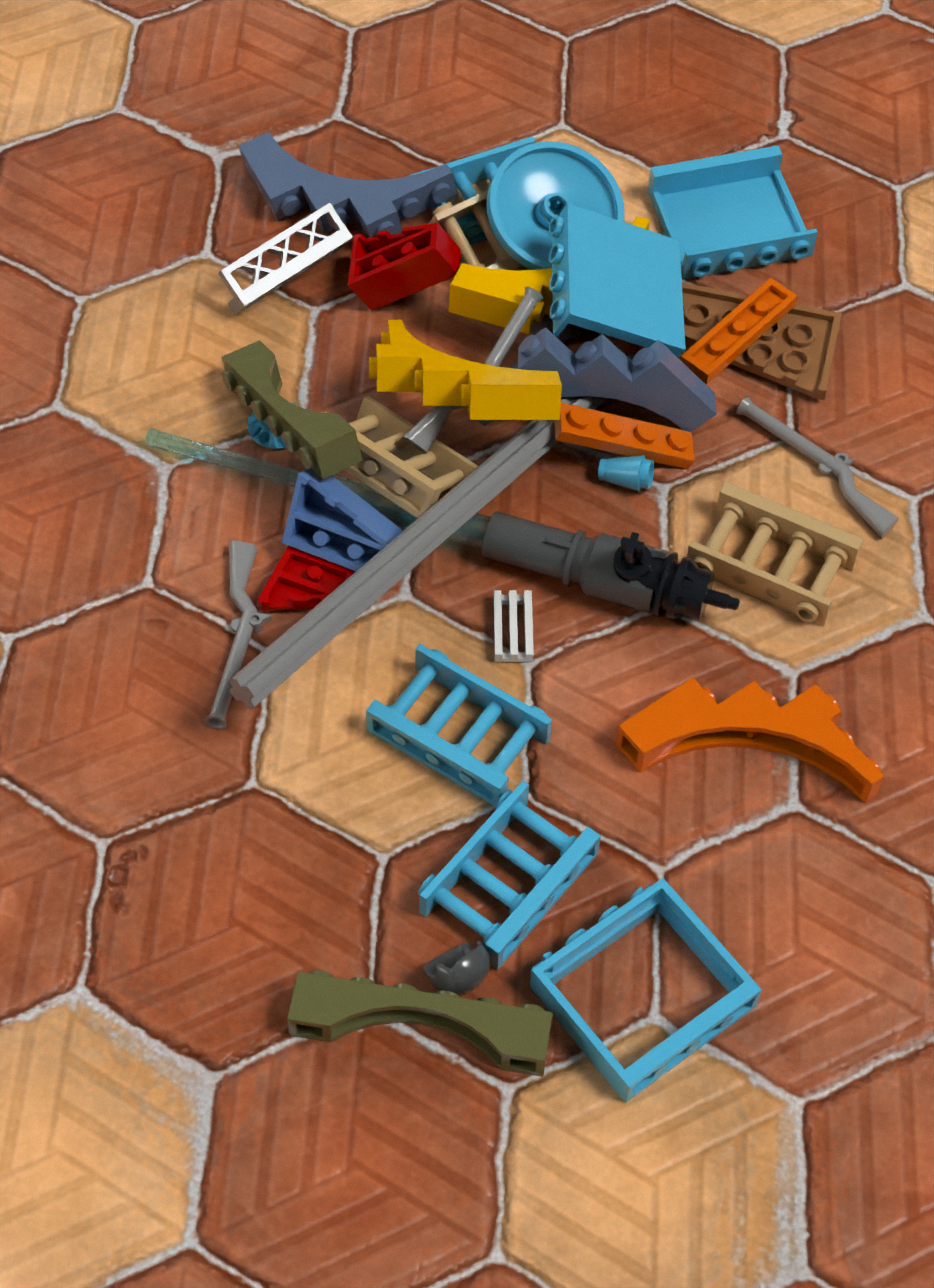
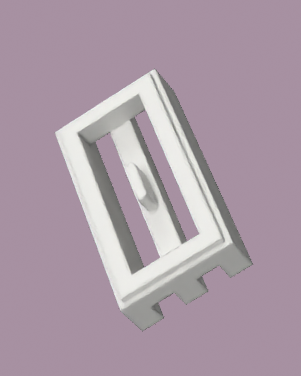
M494 590V661L533 662L532 590H524V594H517V590H509V594H501V590ZM502 605H509L510 652H503ZM517 605H524L525 652H518Z

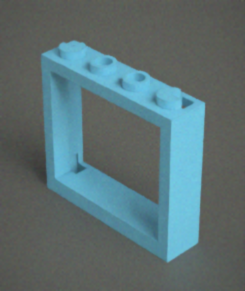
M664 878L652 886H647L645 889L639 887L633 893L629 902L620 908L618 906L609 908L600 916L596 925L587 931L584 928L576 931L568 938L565 943L566 946L554 954L552 952L543 954L542 961L533 966L531 970L530 988L548 1010L553 1012V1016L625 1103L757 1007L762 992L758 984ZM659 912L728 991V994L624 1069L554 984L650 916Z

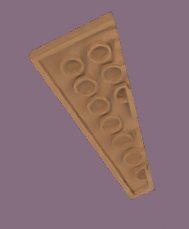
M682 282L685 346H693L750 295ZM796 304L795 307L730 364L813 398L825 400L842 313Z

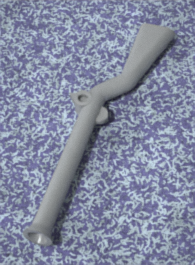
M525 287L523 299L484 364L500 366L535 305L544 299L542 294L533 288ZM435 406L402 438L417 450L427 453L451 411L464 407Z
M749 396L742 400L736 414L747 416L818 463L821 473H833L839 479L844 499L849 502L882 539L896 525L899 519L897 516L856 490L853 474L849 468L854 458H849L845 453H837L835 457L753 404Z
M237 540L229 541V593L241 611L242 616L231 622V630L236 632L211 713L204 719L207 726L217 730H223L227 727L225 718L232 699V694L229 690L233 687L229 680L241 670L251 634L260 632L263 629V624L272 620V615L257 612L254 603L245 592L258 548L254 544Z

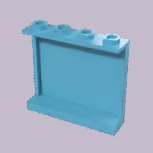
M779 145L650 168L648 193L665 236L680 240L681 275L683 279L704 277L710 274L737 271L743 268L813 256L818 231L817 229L807 230L780 171L783 154Z
M567 203L561 213L552 218L548 230L549 236H552V248L549 254V262L552 263V276L549 289L552 291L553 300L550 308V318L553 319V335L559 336L569 323L646 348L659 340L679 358L686 350L680 240Z

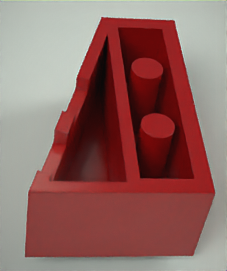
M438 222L404 227L402 233L390 234L387 230L378 231L376 237L366 238L363 234H356L353 237L348 286L373 311L455 277L460 267L461 249Z

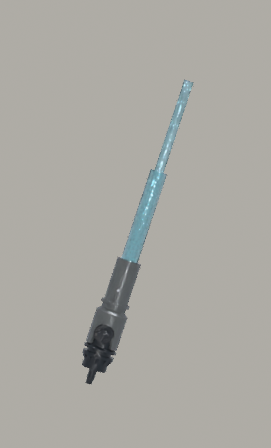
M150 428L146 435L145 443L149 447L170 451L295 487L298 474L302 472L161 432L154 428ZM338 473L332 475L395 525L407 528L418 519L360 480ZM496 511L491 517L476 513L447 539L482 549V556L484 558L561 579L564 586L567 587L572 586L573 583L578 584L587 596L649 614L653 611L656 617H660L663 611L666 610V617L676 620L686 616L701 620L707 604L722 609L737 610L740 603L738 598L712 590L714 581L713 571L699 568L692 558L685 556L681 562H678V553L673 552L669 555V552L666 550L645 545L644 542L640 541V535L636 532H632L630 538H620L606 533L590 538L587 537L586 531L583 530L572 533Z

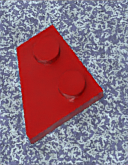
M288 546L257 600L258 610L313 609L356 571Z

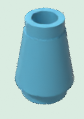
M644 455L600 460L598 469L599 480L641 492L642 488L650 489L652 486L654 461L646 459Z

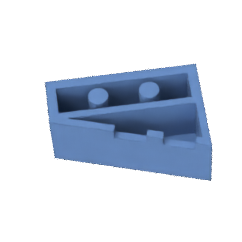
M310 468L298 474L282 543L357 571L403 530L334 476L322 479Z

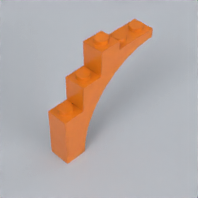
M691 677L618 726L616 746L640 773L668 758L687 752L727 746L759 748L786 754L816 766L842 782L864 803L878 795L884 779V775L876 761L866 757L855 746L850 734L844 729L837 727L842 710L835 698L828 693L825 694L817 684L782 707L778 706L775 697L769 691L763 690L755 681H752L717 704L713 693L707 687H701Z

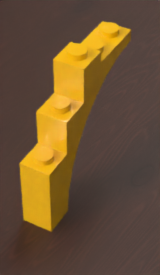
M637 216L632 225L649 230L650 219ZM462 263L450 284L448 312L505 328L524 297L525 287H530L542 294L544 298L535 305L520 330L522 333L530 334L535 321L541 322L544 314L550 315V308L553 303L552 291L549 289L552 268L515 271L489 269Z
M388 320V332H381V344H376V357H369V379H376L377 392L421 393L423 406L468 407L470 420H560L562 384L558 371L505 368L454 357L433 349L415 339L406 330L402 320Z

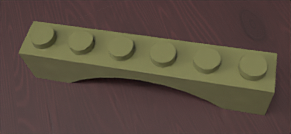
M260 340L222 356L225 371L221 375L226 388L230 392L234 391L237 393L241 403L245 407L249 405L256 418L260 422L264 420L268 424L271 433L275 437L280 436L284 440L287 449L291 453L296 452L307 469L312 468L322 479H325L363 461L355 429L339 414L304 409L288 402L279 395L283 384L275 354Z
M313 970L309 973H297L287 1022L289 1036L325 1042H333L351 1032L374 1025L391 1023L422 1024L445 1030L467 1040L486 1054L500 1070L543 1077L553 1012L544 1011L542 1007L533 1004H523L519 1007L504 1005L499 1000L490 997H481L473 1000L460 998L458 994L446 990L429 993L418 991L415 987L408 984H395L392 987L376 984L373 980L365 977H353L351 980L336 978L325 971Z

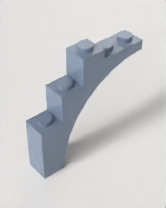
M269 132L239 145L245 168L277 221L294 215L307 207L311 213H314L328 203H331L343 223L347 224L355 220L366 238L376 237L378 231L387 230L390 234L402 233L401 221L414 217L418 213L457 195L453 172L447 163L423 173L396 179L361 180L342 178L320 172L299 162L282 149ZM326 215L317 220L324 234L335 230Z
M545 327L536 335H529L522 341L518 347V364L508 367L523 370L558 371L562 384L561 397L594 396L622 400L660 414L671 420L681 429L689 432L694 431L717 415L715 392L659 340L650 347L638 351L632 360L603 334L593 341H587L582 344L574 354ZM494 420L477 421H479L483 426H486Z

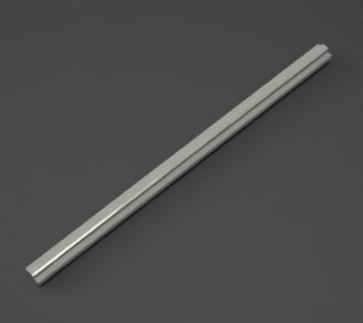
M632 353L626 355L630 360L634 358ZM594 396L561 397V403L595 410L608 398ZM532 420L229 680L233 686L229 691L235 700H242L248 709L258 705L559 442L555 440L554 420Z

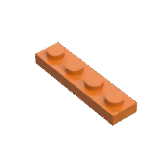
M770 277L683 353L680 360L705 384H708L795 307L798 295Z
M561 403L560 420H554L555 440L625 456L644 455L646 459L653 460L654 462L689 469L695 462L692 432L566 403Z

